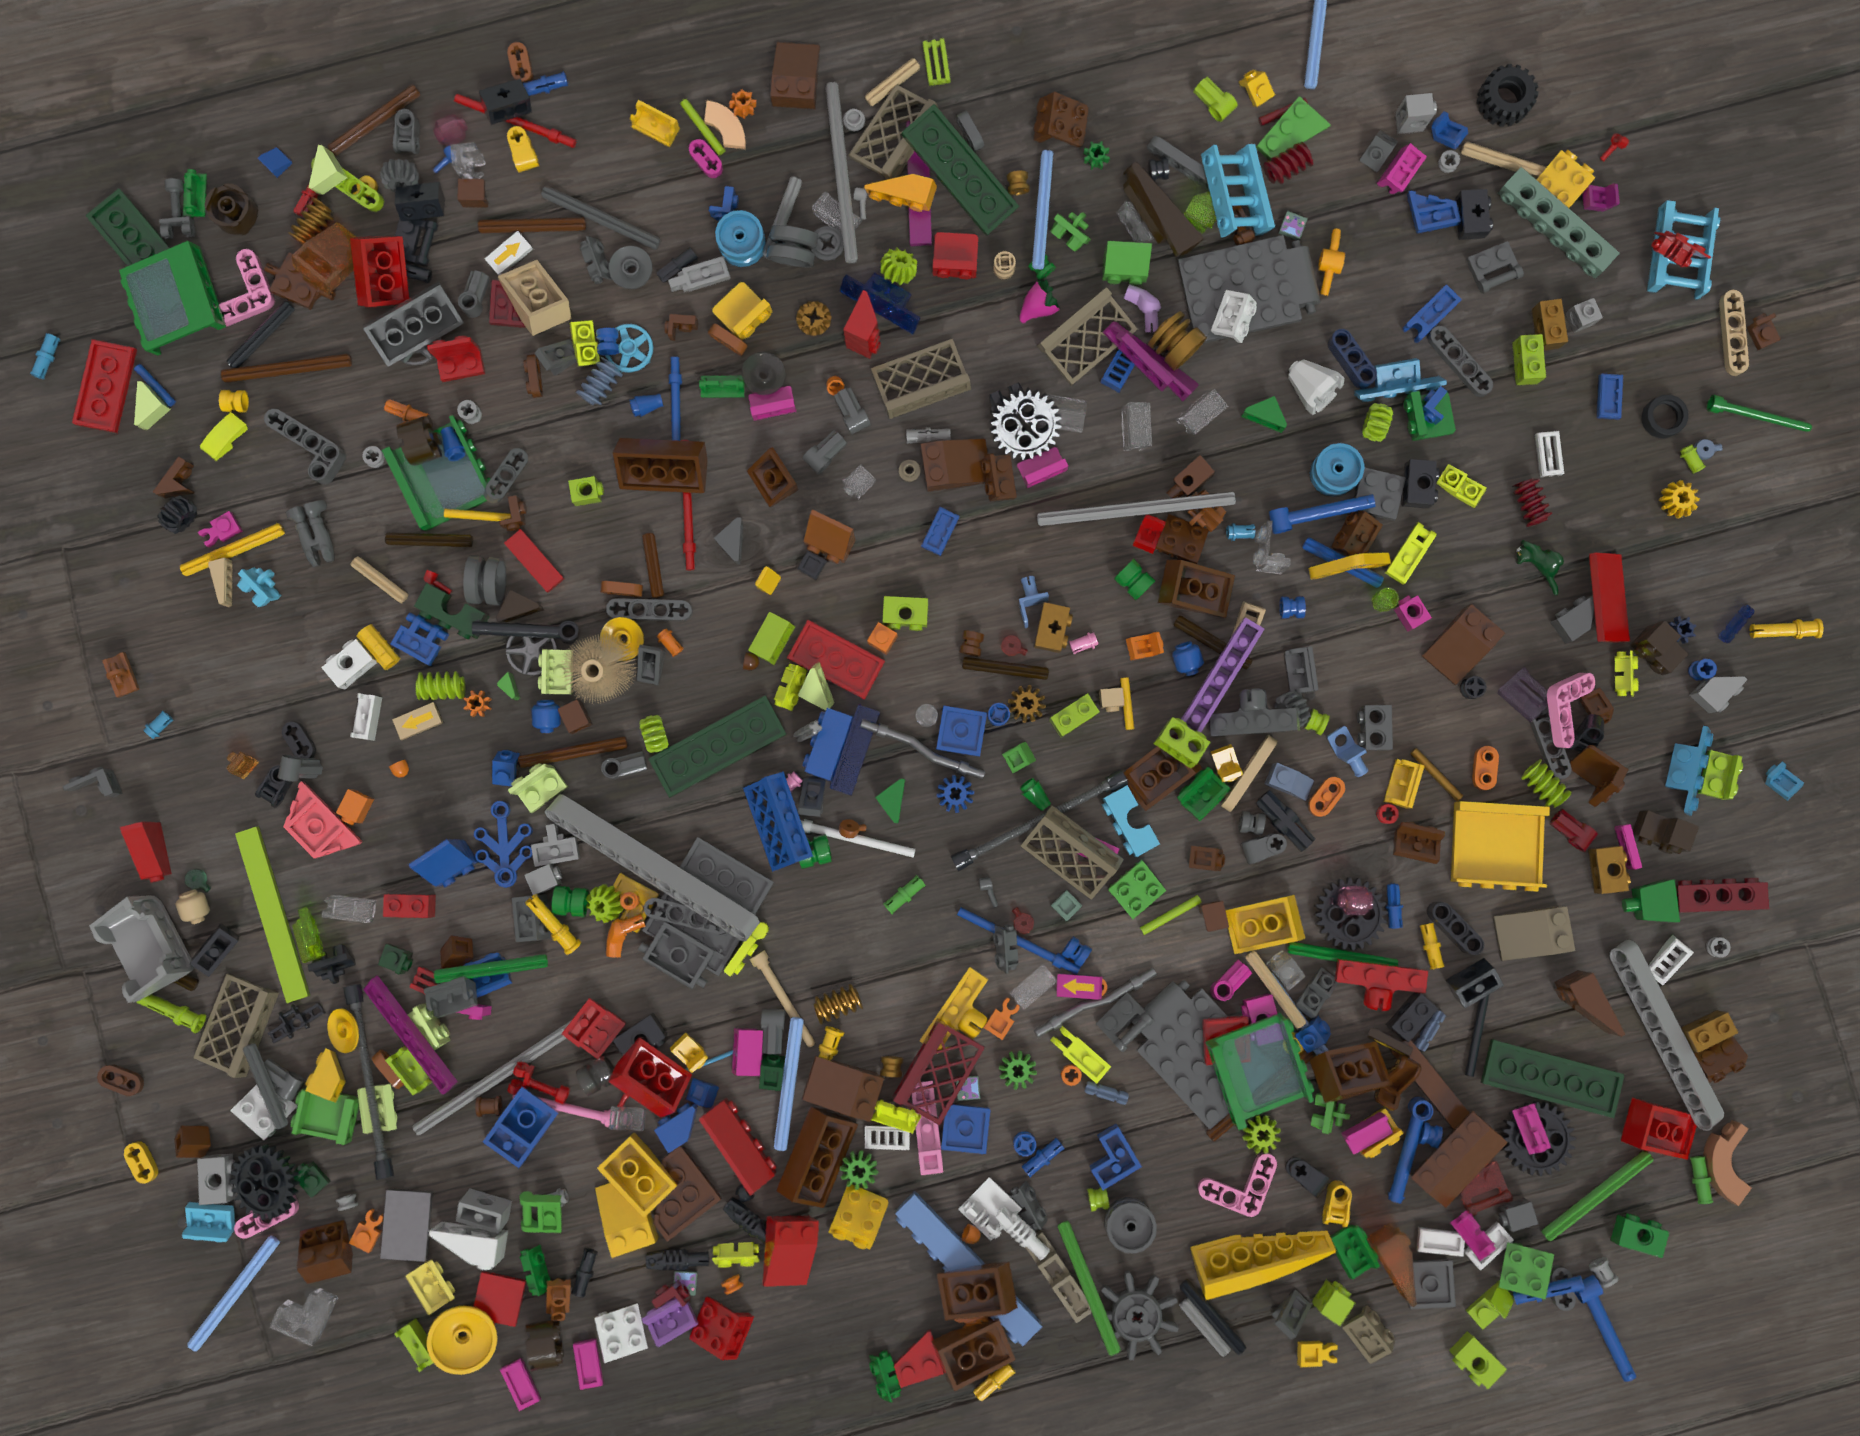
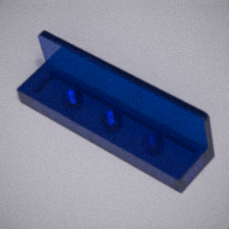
M858 704L830 789L852 796L873 735L872 731L860 728L862 719L877 724L880 715L879 711Z

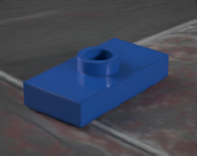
M1599 375L1597 418L1615 420L1621 418L1623 375Z
M940 507L921 547L941 556L960 516Z

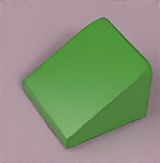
M507 672L497 683V686L511 699L519 700L520 696L512 673Z
M1026 742L1002 754L1012 773L1036 761Z

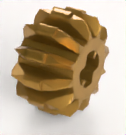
M1031 685L1027 686V692H1024L1023 687L1020 686L1018 688L1020 695L1015 691L1011 693L1017 700H1008L1009 704L1015 705L1009 711L1011 713L1017 710L1018 713L1014 716L1016 720L1020 715H1023V723H1026L1027 716H1029L1031 722H1034L1035 717L1033 713L1041 717L1042 713L1037 708L1045 709L1046 705L1038 703L1043 701L1045 697H1036L1040 691L1038 688L1034 693H1030ZM1023 699L1032 701L1031 709L1027 710L1026 707L1021 706L1024 702Z

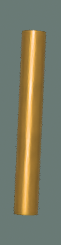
M1417 748L1411 751L1410 754L1419 764L1424 765V769L1456 801L1463 797L1459 790Z

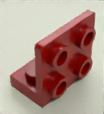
M457 336L452 341L437 340L432 345H427L428 351L437 359L440 380L442 382L485 374L481 349L471 337Z
M706 1297L697 1317L698 1325L693 1327L689 1338L720 1360L738 1359L754 1316L749 1313H735L713 1298Z

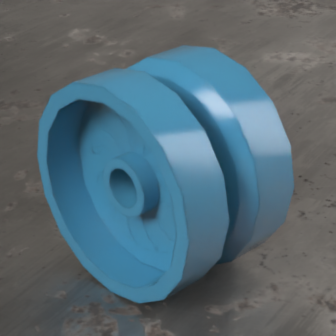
M743 210L732 211L724 215L718 222L715 230L716 242L724 259L738 267L750 266L758 262L763 256V250L766 245L763 227L758 218Z
M1343 443L1331 444L1323 449L1312 462L1310 469L1311 482L1316 490L1323 495L1331 497L1342 496L1352 490L1362 479L1365 469L1364 461L1358 450L1351 445Z

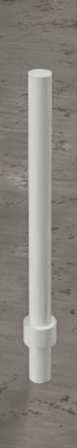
M807 819L801 821L804 832L808 834L810 832L821 835L826 834L829 837L914 857L915 849L861 835H857L855 838H845L840 835L837 829L813 824V821Z

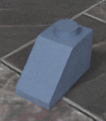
M1274 763L1270 768L1265 785L1306 801L1314 780L1292 768Z

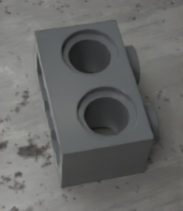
M1365 705L1360 707V711L1357 712V723L1360 724L1361 733H1358L1357 736L1358 745L1366 751L1393 750L1392 705ZM1371 711L1376 712L1378 715L1376 723H1373L1369 718ZM1372 733L1376 734L1379 738L1377 745H1373L1370 742Z

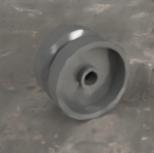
M771 226L769 238L776 244L768 246L766 255L768 260L795 267H814L815 254L808 249L817 247L818 234L798 227Z
M470 555L467 558L463 586L464 596L468 604H481L484 600L488 605L500 606L503 603L506 591V565L504 558L490 556L487 561L484 557Z
M1124 1197L1116 1200L1109 1206L1104 1217V1226L1109 1240L1117 1249L1124 1253L1135 1254L1144 1251L1152 1244L1156 1236L1157 1225L1155 1218L1146 1204L1137 1198ZM1129 1223H1134V1224H1131V1225H1132L1131 1228H1127V1225H1128Z

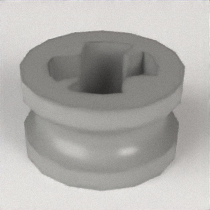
M1445 151L1439 159V168L1446 173L1453 172L1460 163V157L1455 151ZM1446 157L1447 160L1449 157L1453 159L1452 166L1451 163L1449 166L1445 164Z
M375 446L366 448L362 455L364 462L372 468L380 467L385 459L382 451ZM372 452H374L376 455L379 454V457H376L377 460L374 462L371 459H368L369 457H371L370 454Z
M1713 937L1706 943L1707 952L1711 956L1722 958L1730 952V943L1725 938ZM1722 944L1723 947L1719 949V953L1718 950H1714V946Z
M356 1193L335 1199L336 1203H339L338 1211L357 1206L358 1202L355 1201Z

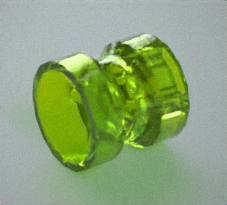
M1389 587L1378 591L1372 598V605L1379 612H1387L1396 607L1399 602L1397 591Z

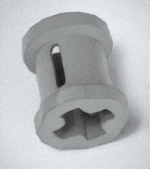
M464 400L458 405L457 411L459 416L468 424H475L481 420L482 412L471 400ZM472 410H473V413H472V414H471V413H468V415L466 414L467 411H472Z
M1606 1257L1598 1258L1589 1264L1590 1270L1594 1271L1602 1288L1610 1287L1619 1280L1618 1276L1613 1274L1608 1265L1609 1260Z

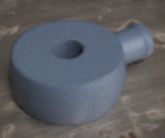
M1707 439L1699 440L1694 445V447H1697L1696 452L1701 460L1710 459L1715 451L1722 450L1721 444L1714 445L1712 441Z

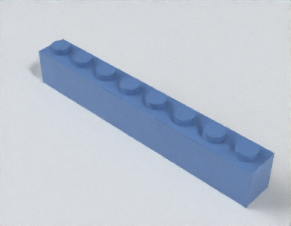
M916 1191L896 1209L895 1214L897 1217L895 1219L903 1228L907 1226L913 1232L911 1236L920 1245L924 1243L929 1248L927 1250L928 1254L935 1261L939 1259L945 1265L943 1267L945 1272L985 1264ZM1016 1296L1018 1308L1007 1315L991 1316V1319H999L1001 1325L1008 1330L1007 1336L1015 1344L1019 1342L1024 1346L1042 1327V1324L1038 1317Z

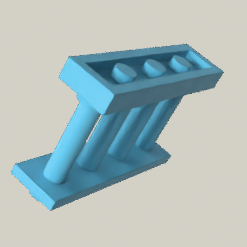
M1255 144L1246 145L1235 153L1236 155H1219L1217 145L1211 146L1201 154L1220 236L1226 237L1235 231L1237 227L1253 226L1255 236L1264 235L1273 229L1275 224ZM1222 164H1238L1241 176H1224ZM1243 184L1246 196H1229L1227 185ZM1248 205L1251 217L1235 218L1232 206Z
M1667 200L1658 209L1655 232L1665 233V231H1669L1676 235L1672 231L1674 221L1704 226L1703 238L1684 236L1688 238V243L1692 245L1695 243L1706 249L1704 253L1711 256V258L1700 257L1698 259L1691 257L1692 263L1690 267L1698 268L1697 280L1668 275L1666 273L1667 265L1669 263H1676L1670 261L1669 257L1665 258L1653 250L1647 291L1656 293L1666 284L1696 289L1694 299H1700L1710 291L1712 281L1709 279L1715 235L1720 224V217H1718L1719 208L1711 210L1706 217L1678 213L1675 210L1676 201ZM1655 234L1654 240L1658 239L1659 236Z

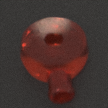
M1008 635L1001 642L1002 651L1009 656H1014L1018 653L1025 656L1028 649L1022 647L1021 640L1015 635ZM1013 643L1014 647H1009V644Z
M1018 907L1013 909L1012 912L1016 916L1013 925L1016 931L1020 934L1031 932L1034 928L1033 917L1027 913H1021ZM1022 921H1026L1025 926L1021 925Z

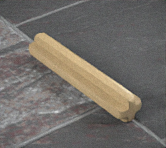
M914 58L910 59L865 95L867 103L870 106H874L888 95L895 85H900L920 69L919 63Z
M355 557L351 562V566L396 601L403 603L407 599L408 594L360 557Z

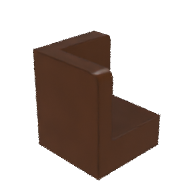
M458 179L457 200L462 207L488 208V201L485 199L484 179Z
M578 699L558 709L570 734H575L593 725L583 703Z
M1219 900L1198 905L1200 914H1203L1208 932L1229 928L1223 901Z
M451 935L440 950L441 968L460 967L469 963L473 959L472 939Z
M181 1126L174 1138L176 1158L204 1157L211 1146L209 1127Z

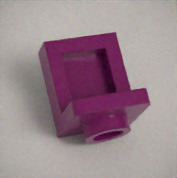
M1615 183L1606 187L1589 185L1583 192L1584 209L1604 212L1620 203L1618 184Z

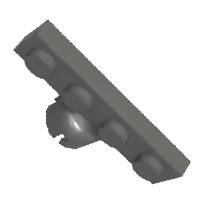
M1260 688L1240 691L1239 711L1212 714L1210 717L1211 736L1213 737L1300 731L1299 708L1270 710L1267 707L1266 691Z

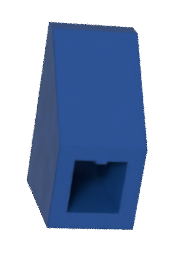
M686 1103L677 1109L678 1114L671 1118L667 1115L657 1122L659 1126L654 1131L668 1153L691 1138L698 1108L697 1104L694 1103L690 1106Z

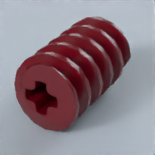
M1300 142L1294 144L1293 148H1287L1285 152L1279 153L1278 157H1272L1271 161L1264 162L1263 168L1272 184H1275L1276 180L1278 183L1283 184V176L1290 180V172L1298 175V167L1305 171V163L1309 167H1312L1314 163L1307 145Z
M1540 478L1528 479L1512 486L1519 487L1514 492L1515 495H1522L1517 502L1525 503L1520 508L1521 512H1528L1523 516V519L1531 520L1526 524V527L1545 522L1552 515V512L1544 511L1549 506V503L1541 502L1546 498V495L1538 494L1543 490V487L1535 486L1541 481Z

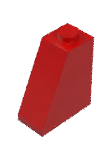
M139 822L120 827L141 880L150 879V883L165 880L164 876L172 874L161 822Z

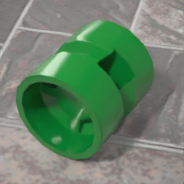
M1133 559L1114 580L1122 587L1127 586V593L1136 601L1156 580L1148 572L1142 574L1141 565Z
M826 834L814 837L813 841L807 838L813 857L799 861L801 869L812 867L815 862H818L820 865L832 862Z
M556 886L552 897L553 915L566 916L570 912L575 917H586L588 911L586 905L589 903L586 898L589 895V890L587 888H574L571 891L569 887Z

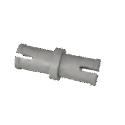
M930 427L921 430L906 429L907 444L951 440L950 429H931Z

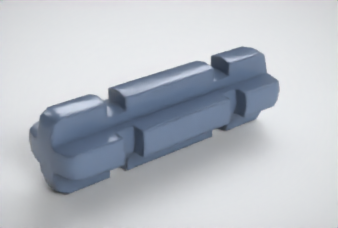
M1437 1010L1432 1018L1426 1022L1419 1034L1421 1037L1417 1038L1414 1043L1421 1051H1426L1429 1046L1428 1042L1432 1041L1440 1027L1439 1023H1442L1446 1017L1440 1010Z
M1087 1081L1085 1086V1093L1096 1094L1097 1097L1113 1102L1116 1100L1117 1103L1126 1105L1129 1094L1127 1092H1118L1117 1089L1101 1084L1098 1086L1091 1081Z

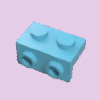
M189 1202L185 1207L187 1227L182 1233L183 1239L215 1242L228 1241L235 1227L234 1206L217 1204L199 1205V1203Z

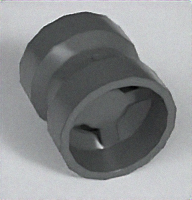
M1242 811L1239 820V832H1253L1254 835L1262 836L1265 827V814L1257 813L1253 815L1248 811Z

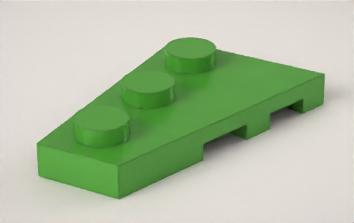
M1299 96L1260 141L1256 149L1271 161L1272 157H1278L1279 153L1285 152L1287 148H1293L1294 144L1311 139L1331 125Z

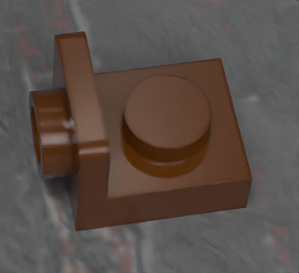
M1763 313L1753 318L1754 323L1746 327L1757 350H1761L1781 340L1772 322V319L1776 318L1775 313L1769 316Z
M669 314V321H665V334H668L670 340L675 341L676 328L681 332L698 330L697 317Z
M1601 688L1579 698L1588 715L1596 714L1604 719V725L1611 720L1614 707Z
M1191 846L1189 868L1221 871V868L1224 867L1225 854H1223V849Z

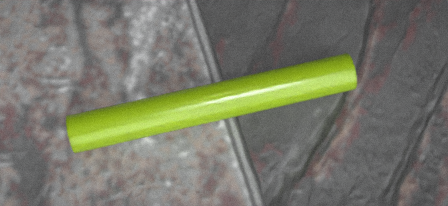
M684 99L680 103L682 108L718 156L722 155L725 149L690 102Z
M1196 895L1140 927L1143 935L1202 903L1200 897Z

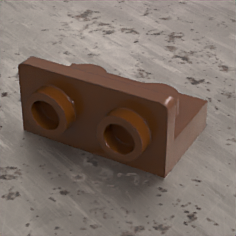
M994 453L988 454L983 458L982 472L986 476L985 492L989 496V501L1015 499L1017 496L1010 455L994 456Z
M1366 511L1350 512L1340 532L1335 536V541L1331 547L1335 550L1343 551L1348 556L1367 553L1383 525Z

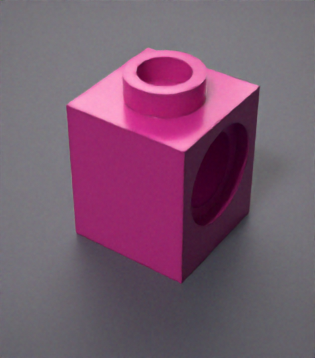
M1408 595L1398 601L1400 606L1394 609L1407 632L1432 618L1418 595L1412 599ZM1408 606L1413 607L1415 609V617H1411L1408 615Z

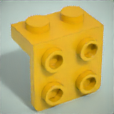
M1567 149L1565 153L1561 150L1536 180L1570 208L1596 177L1592 175L1594 172L1592 168L1585 163L1582 166L1575 161L1578 157Z
M740 282L712 309L714 315L740 340L751 336L755 328L760 323L767 321L772 313L770 304L765 299L761 300L744 282Z
M855 1185L847 1186L828 1232L838 1240L846 1239L853 1242L860 1249H870L887 1209L888 1200L862 1188L855 1190Z

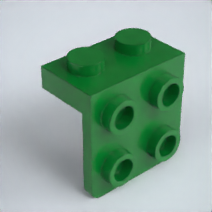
M1420 391L1411 392L1404 398V410L1407 413L1408 431L1411 434L1412 441L1451 435L1455 432L1456 429L1448 392L1434 408L1444 416L1438 424L1429 423L1425 420L1423 405L1426 402L1423 399L1427 394L1420 395Z

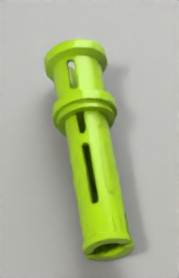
M153 994L136 1002L173 1019V1022L178 1026L183 1025L190 1028L193 1033H198L206 1021V1015L194 1013L187 1006H176Z

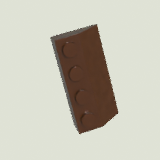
M619 439L613 451L619 489L705 493L708 462L705 442Z
M810 1107L776 1191L792 1202L824 1208L858 1124L827 1110Z
M1471 1110L1441 1142L1439 1147L1411 1174V1178L1431 1197L1447 1208L1508 1142Z

